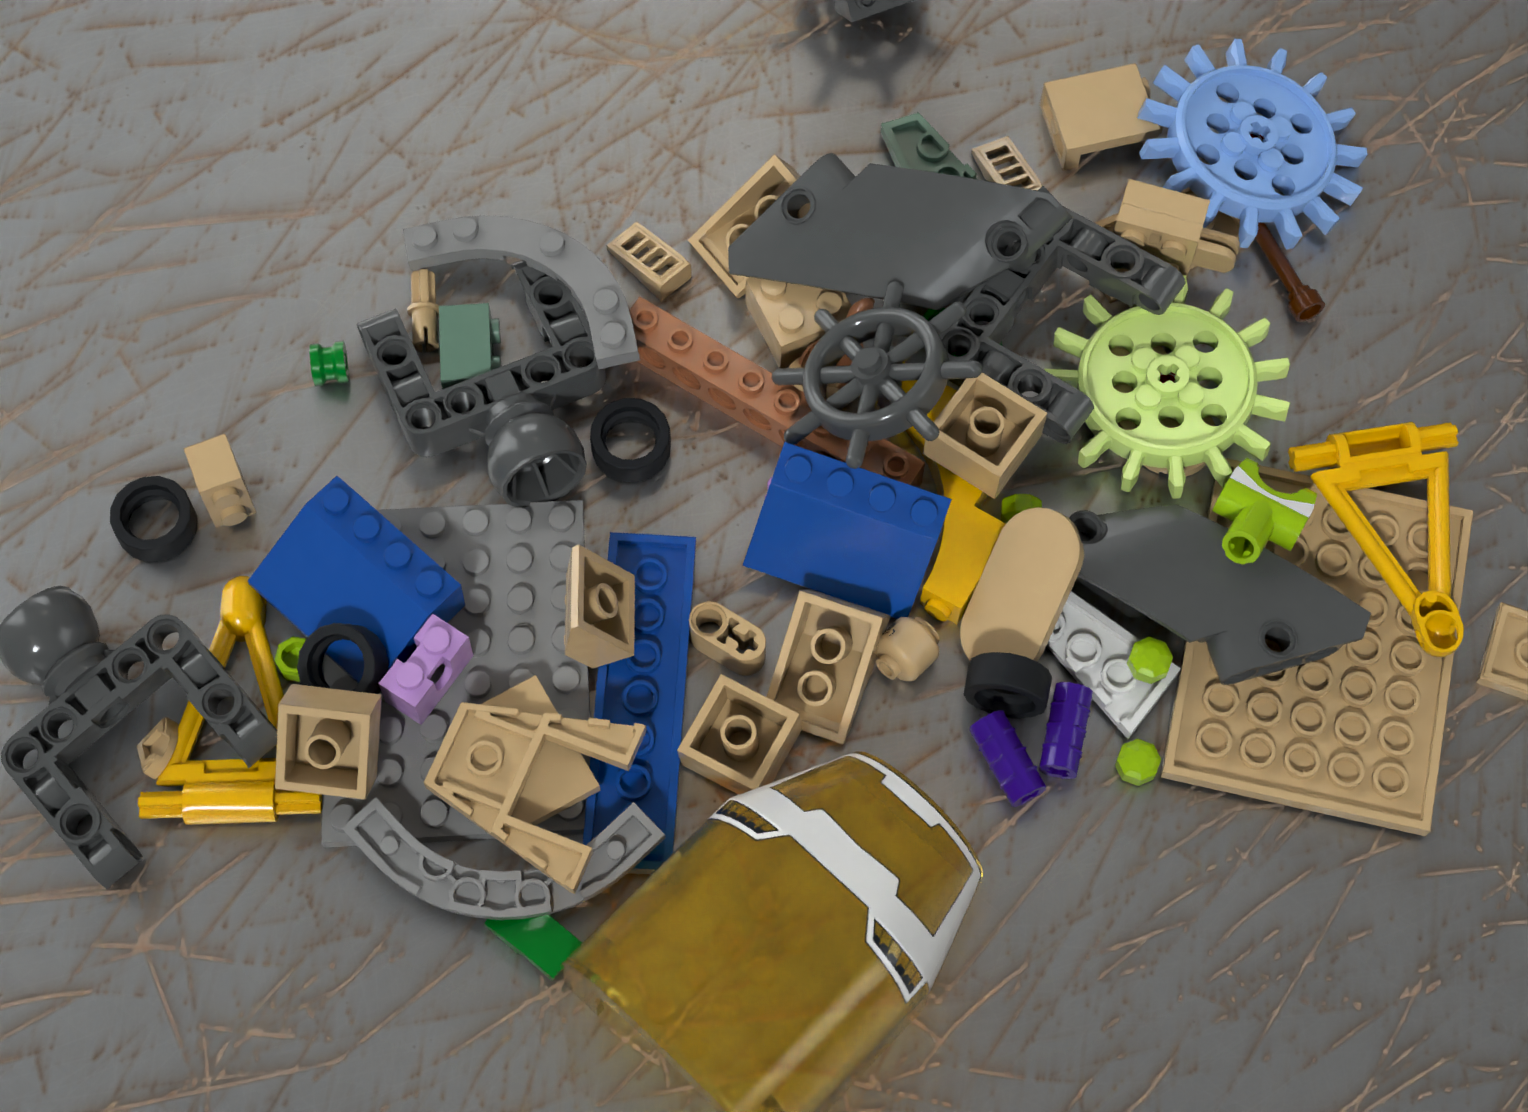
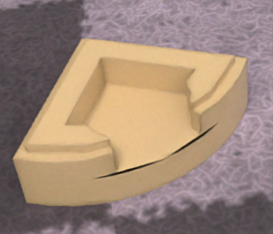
M168 717L162 719L137 745L143 773L155 780L170 761L178 741V723Z

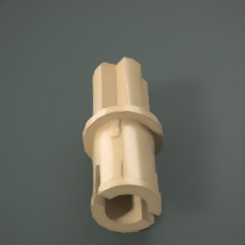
M423 268L413 271L410 275L411 305L407 308V313L412 317V343L415 350L422 352L425 336L426 352H431L439 348L437 341L439 306L436 304L435 274Z

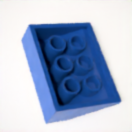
M784 442L742 566L891 615V617L896 619L909 617L952 499L860 467L852 469L845 462Z
M338 476L332 479L304 505L248 580L249 585L306 637L319 627L333 623L364 626L372 631L386 648L389 662L388 671L397 659L405 663L416 650L414 637L432 614L448 623L465 606L461 584ZM342 639L334 641L328 647L325 654L359 684L364 671V660L361 650L351 640Z

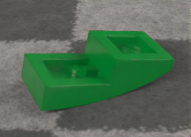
M550 915L513 920L487 919L484 923V926L515 953L523 955L552 982L584 945Z

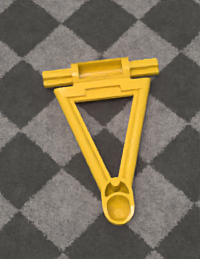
M1405 422L1329 434L1326 442L1290 447L1288 449L1290 457L1288 463L1290 469H1294V472L1324 467L1331 468L1317 471L1310 478L1410 615L1420 647L1427 654L1434 657H1444L1455 652L1462 642L1464 626L1457 606L1451 599L1449 453L1442 451L1422 455L1421 452L1458 446L1459 442L1456 437L1458 429L1456 425H1452L1450 422L1417 428L1413 422ZM1427 479L1429 591L1422 594L1419 592L1347 491Z
M236 576L230 579L222 590L220 622L209 650L225 668L235 642H246L268 720L277 729L278 704L283 698L284 692L264 627L267 601L249 585L248 580L250 577ZM189 700L178 725V741L173 755L156 780V784L159 786H184L183 791L140 792V797H138L140 819L183 818L186 825L277 822L279 815L322 814V794L275 789L276 758H261L251 768H248L242 759L189 760L205 720Z

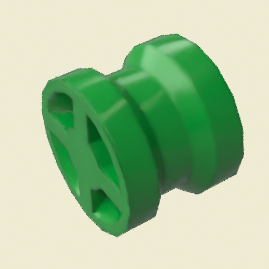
M336 341L332 346L323 347L319 343L310 344V365L315 386L324 385L327 380H337L339 383L349 382V364L344 341Z

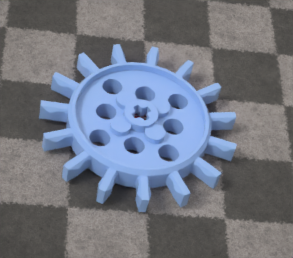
M1234 39L1226 52L1228 66L1215 69L1199 44L1192 46L1184 59L1196 77V80L1192 83H1189L1166 65L1161 68L1153 84L1178 103L1176 107L1146 98L1138 112L1137 118L1167 127L1168 134L1167 138L1147 139L1139 154L1141 159L1172 158L1178 173L1172 175L1162 188L1177 192L1190 188L1198 197L1210 200L1203 228H1206L1214 220L1218 211L1240 219L1238 232L1240 247L1248 248L1257 235L1258 222H1274L1285 249H1293L1302 237L1294 216L1303 212L1324 235L1328 234L1340 218L1319 197L1322 192L1349 206L1359 196L1363 187L1334 173L1336 165L1358 168L1368 155L1367 148L1336 144L1334 131L1346 128L1356 113L1352 107L1327 114L1324 112L1314 98L1321 91L1327 79L1326 75L1321 72L1310 78L1306 85L1301 87L1295 81L1282 75L1287 59L1286 50L1279 48L1271 58L1266 69L1247 65L1242 39ZM1219 97L1224 98L1228 103L1222 101ZM1209 127H1212L1215 130H1217L1219 134L1210 130ZM1293 127L1298 129L1301 133L1295 131ZM1198 157L1205 159L1209 164L1203 163ZM1284 158H1287V159L1290 160L1293 164H1290V163L1286 162V161L1284 160ZM1236 173L1242 174L1247 180L1240 178ZM1273 188L1280 190L1284 195H1280Z

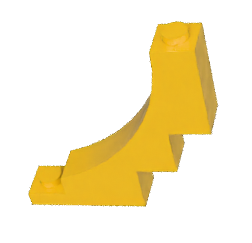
M918 380L902 381L903 391L907 393ZM946 385L939 401L927 414L933 422L957 390ZM912 426L905 431L926 461L934 480L937 494L952 499L942 526L940 550L934 567L923 586L920 605L924 606L926 612L940 621L949 620L958 625L966 611L999 534L1006 523L979 509L988 496L986 493L923 454L925 439Z

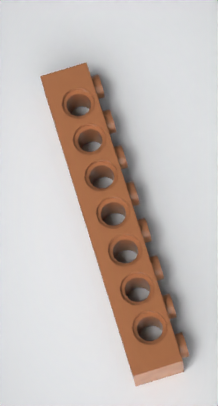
M639 296L630 308L629 312L640 360L637 361L638 363L779 446L783 447L784 432L811 411L803 391L793 385H776L772 381L771 372ZM819 426L795 445L846 463L850 440L839 438L822 426ZM881 439L868 441L863 464L860 468L919 488L922 484L925 462L890 441Z

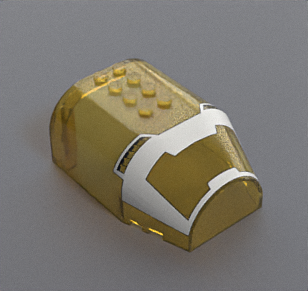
M856 751L727 799L561 963V970L565 985L597 1016L604 1010V1001L660 1052L709 1101L717 1112H828L924 1010L948 953L981 884L983 869L978 856L963 833L922 789L880 758L866 752Z

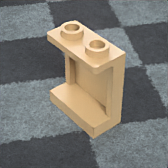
M1136 63L1044 82L1040 107L1063 171L1078 168L1082 154L1137 142H1143L1144 144L1147 139L1158 138V135L1162 133L1163 126L1137 118L1146 98L1150 99L1151 94L1148 80L1145 77L1141 78Z

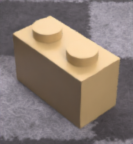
M226 434L183 448L198 491L216 528L222 525H237L243 522L247 516L256 514L244 477Z

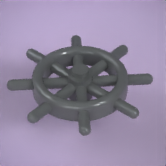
M893 281L887 286L882 307L858 312L840 322L828 310H817L814 320L825 334L812 349L805 367L779 368L772 373V381L776 385H802L806 402L811 409L807 415L784 432L785 442L795 445L819 426H822L831 434L845 440H850L846 464L852 469H857L863 464L868 441L892 437L912 426L925 440H936L939 436V428L927 414L939 401L948 379L977 378L982 373V366L978 361H949L947 350L939 336L965 316V305L961 302H954L928 321L916 312L900 308L903 286L900 282ZM893 335L908 337L889 351ZM875 338L873 347L863 348L860 345L867 340ZM923 347L925 348V362L903 363ZM845 354L852 361L850 366H836ZM918 380L907 393L903 391L902 381ZM847 383L827 399V384ZM861 395L857 413L840 411ZM878 404L880 409L875 411L876 405Z

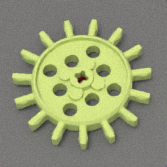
M1183 275L1186 282L1184 287L1162 315L1150 313L1133 304L1132 307L1129 306L1130 308L1113 316L1090 294L1084 299L1083 313L1098 328L1090 339L1081 337L1063 328H1057L1054 334L1053 346L1081 358L1079 369L1044 370L1083 392L1094 404V409L1085 422L1095 436L1086 442L1079 451L1078 464L1083 469L1095 462L1107 449H1110L1117 455L1127 459L1122 469L1121 490L1130 492L1138 481L1142 465L1167 468V485L1172 499L1181 498L1186 480L1183 467L1197 465L1202 462L1206 463L1214 479L1224 488L1233 471L1228 461L1222 455V452L1233 443H1236L1262 461L1268 456L1271 443L1247 427L1251 414L1273 420L1286 421L1290 402L1257 394V382L1287 378L1290 363L1288 358L1254 362L1249 347L1267 337L1270 322L1265 317L1236 332L1223 320L1229 313L1233 291L1226 288L1215 299L1208 311L1187 305L1185 300L1187 298L1188 285L1186 275ZM1207 344L1214 350L1211 352H1201L1194 346ZM1165 346L1172 352L1169 354H1159L1152 348ZM1120 347L1128 350L1130 354L1117 356L1110 350ZM1202 380H1211L1218 385V387L1214 389H1206L1202 387L1198 382ZM1117 384H1128L1134 390L1122 393L1117 391L1114 386ZM1213 416L1220 419L1223 424L1210 426L1202 419ZM1165 418H1171L1179 422L1180 426L1168 428L1163 426L1160 421ZM1129 420L1138 427L1132 430H1125L1119 427L1117 423Z

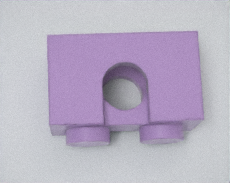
M434 614L428 618L415 635L416 650L405 663L397 659L379 682L385 702L420 725L423 724L474 656L469 637ZM441 664H444L445 669L439 680L434 684L430 679L435 670Z

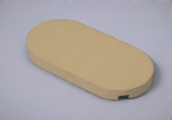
M1031 508L1016 514L1005 524L962 618L960 638L963 650L970 661L979 654L990 652L1012 653L1038 661L1042 656L1084 560L1083 542L1080 540V535L1077 532L1078 529L1067 516L1048 508Z

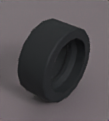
M623 398L610 402L597 413L591 424L590 443L595 463L606 476L620 482L637 483L652 478L664 468L670 456L671 434L665 414L655 404L641 398ZM627 421L641 422L650 426L654 431L656 437L655 446L644 457L634 460L621 459L608 451L606 446L607 433L617 424Z
M149 476L128 483L117 493L110 507V524L121 547L133 558L145 562H164L180 555L191 544L197 531V514L186 491L174 480L161 476ZM165 499L176 505L179 511V519L175 527L166 535L157 539L143 540L131 533L129 519L141 504L150 500Z
M333 623L319 627L307 637L299 651L297 664L301 685L330 688L324 679L322 670L323 658L328 647L334 641L345 639L357 644L364 660L363 677L357 687L351 691L380 693L379 682L388 672L389 662L386 648L375 633L364 626Z
M1002 652L983 653L973 657L970 661L963 694L967 702L987 713L1003 710L1008 718L1035 717L1044 713L1047 707L1052 676L1049 669L1028 657Z

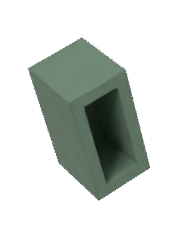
M489 303L439 306L440 381L442 389L502 367L501 356H494L493 344L501 343L499 318L492 319Z

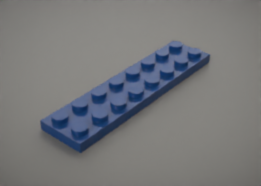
M610 532L608 561L635 575L634 656L598 667L594 718L610 720L614 724L634 726V723L646 725V733L629 771L590 757L589 768L600 785V791L586 799L583 844L586 845L634 802L665 834L666 838L628 872L633 874L672 876L680 758L677 749L682 742L690 637L689 616L692 609L696 537Z

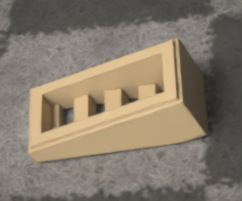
M1009 136L972 149L971 154L986 181L1011 186L1022 183V188L1036 191L1042 187L1039 178ZM1002 150L1005 152L1004 155L991 160L987 157ZM1010 161V166L996 170L995 166ZM1016 172V177L1003 180L1002 177Z
M637 221L606 245L607 250L661 302L692 278L691 264L680 253ZM636 236L640 239V241L637 244H635L632 248H630L628 251L623 248ZM647 246L650 250L637 259L635 255ZM655 256L660 258L650 267L645 265ZM667 265L669 269L659 276L657 272Z

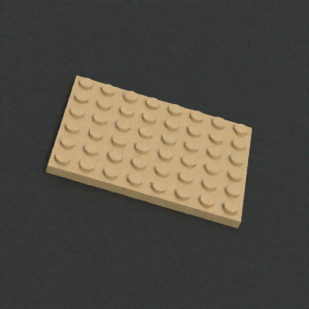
M1225 458L1230 464L1232 471L1242 462ZM1258 465L1260 467V478L1266 485L1276 491L1291 494L1298 492L1300 489L1304 490L1306 487L1317 493L1314 509L1292 550L1289 551L1269 540L1264 548L1296 565L1371 613L1362 640L1345 644L1330 656L1230 685H1222L1220 683L1207 649V643H1199L1198 641L1189 643L1185 640L1161 778L1426 837L1431 829L1454 652L1444 657H1434L1427 654L1420 647L1410 615L1309 475ZM1214 479L1207 518L1229 529L1232 521L1212 511L1223 490ZM1370 488L1347 491L1419 592L1422 594L1429 591L1427 501ZM1450 506L1451 599L1456 604L1460 614L1473 510ZM1265 639L1269 649L1281 652L1279 645L1275 641Z

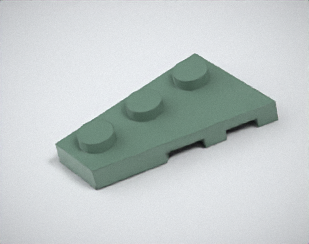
M919 112L881 123L880 133L896 167L977 179V173L968 163L964 165L949 150L950 145Z

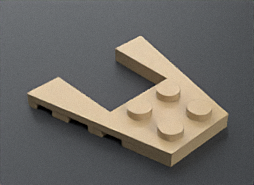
M461 702L424 780V785L426 789L570 893L575 894L592 857V847L511 816L545 740L629 771L645 736L646 725L634 723V726L614 724L610 720L589 718V720L562 717V714L548 712L540 715L519 712V709Z

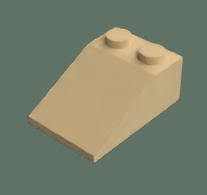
M775 154L688 239L690 244L737 298L746 294V279L750 277L729 274L728 247L800 177L791 165ZM810 203L801 207L798 219L807 215L810 210Z
M800 590L766 697L799 713L802 731L845 744L877 660L879 640L887 629L891 615L815 590Z

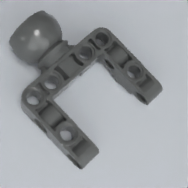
M1064 207L1073 218L1037 250L1035 263L1023 271L1017 272L1007 269L953 301V303H963L966 307V314L940 334V338L947 350L949 361H978L982 366V373L1047 412L1042 433L1060 443L1067 444L1071 442L1094 409V404L1088 396L1077 388L1000 345L1014 326L1015 316L1028 299L1033 300L1056 268L1061 269L1065 267L1089 280V285L1131 307L1135 304L1156 315L1165 313L1186 282L1182 273L1169 263ZM1015 240L1007 246L1006 256H1013L1019 251L1021 240ZM1124 268V269H1127V270H1129V271H1127V272H1119V271H1116V269ZM978 321H987V322H990V323L987 324V325H977V324H975V323L978 322ZM961 351L967 353L959 357L951 355L954 352ZM966 378L948 380L960 387ZM1027 391H1033L1038 393V395L1034 397H1026L1023 396L1022 393H1025Z
M524 260L512 264V270L515 269L520 279L526 304L544 342L549 341L552 347L437 392L433 389L397 309L357 323L366 351L408 445L415 454L423 457H432L484 437L485 442L489 446L487 472L490 481L507 504L514 507L525 508L530 506V502L555 501L568 494L579 484L586 472L587 463L585 461L584 447L575 431L565 421L555 417L552 410L598 392L605 385L607 377L605 368H598L589 323L579 303L572 296L571 290L561 280H555L545 273L527 266Z
M60 585L47 588L31 596L17 606L0 624V659L11 674L22 681L43 686L44 695L50 697L49 706L4 744L1 752V762L7 773L89 873L104 888L109 889L144 858L106 809L69 766L73 760L171 678L187 693V699L215 732L236 751L248 768H251L277 745V729L200 638L176 616L165 614L151 619L117 649L109 650L106 643L99 642V626L91 606L82 596L72 591L69 587ZM178 632L179 639L177 644L169 650H163L162 644L167 635ZM143 661V672L137 678L129 680L128 671L130 667L136 662ZM226 697H234V705L231 711L225 715H218L217 707L219 702ZM68 720H73L72 732L67 737L59 739L58 731L60 726ZM37 749L38 757L33 766L24 769V757L28 752ZM91 815L93 821L91 829L86 834L79 836L77 833L79 821L83 817Z

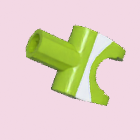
M1249 458L1244 459L1234 469L1212 510L1232 521L1231 526L1223 537L1222 548L1225 550L1226 556L1238 564L1255 562L1268 540L1291 551L1314 509L1317 493L1306 487L1304 490L1300 489L1298 492L1291 494L1272 489L1260 478L1259 463Z

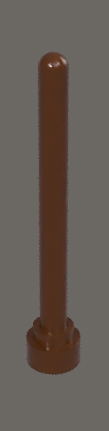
M1258 222V232L1255 239L1289 293L1287 297L1289 301L1288 309L1296 322H1305L1312 319L1324 309V301L1316 289H1311L1309 285H1303L1265 222Z

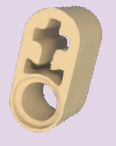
M702 602L692 609L689 616L690 640L698 651L742 676L753 675L762 669L766 658V638L759 627L716 602ZM705 622H714L720 626V629L708 634L700 631L698 627ZM748 646L753 647L754 651L747 649ZM738 648L746 651L742 654L738 652Z

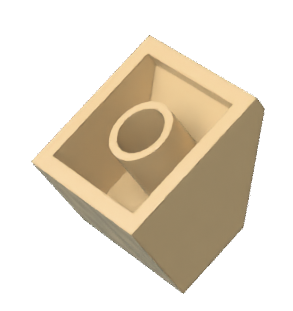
M581 545L572 547L566 573L565 655L592 669L634 656L635 575Z

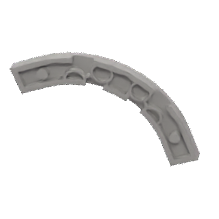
M488 215L459 217L403 229L407 260L411 271L471 259L505 260L509 256L524 260L527 266L539 270L555 280H561L571 290L572 296L583 309L589 322L599 369L640 360L627 301L617 280L608 267L592 251L567 234L547 225L525 219Z
M376 797L342 827L344 832L384 874L410 894L433 906L456 914L494 920L527 919L549 915L587 901L614 885L666 838L665 834L633 802L599 835L586 844V846L592 847L593 854L578 889L573 894L538 869L523 872L521 870L480 871L458 865L420 843Z

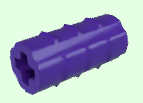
M1071 682L1055 684L1039 765V771L1043 774L1061 779H1074L1077 777L1079 762L1083 753V741L1087 732V720L1090 717L1093 690L1089 687Z
M1003 710L992 712L970 726L969 731L976 741L979 751L984 755L990 766L989 770L993 771L1000 784V789L1004 791L1012 807L1023 805L1046 790V785L1037 771V766L1033 764L1026 752V747L1022 745L1015 732V728L1012 727Z

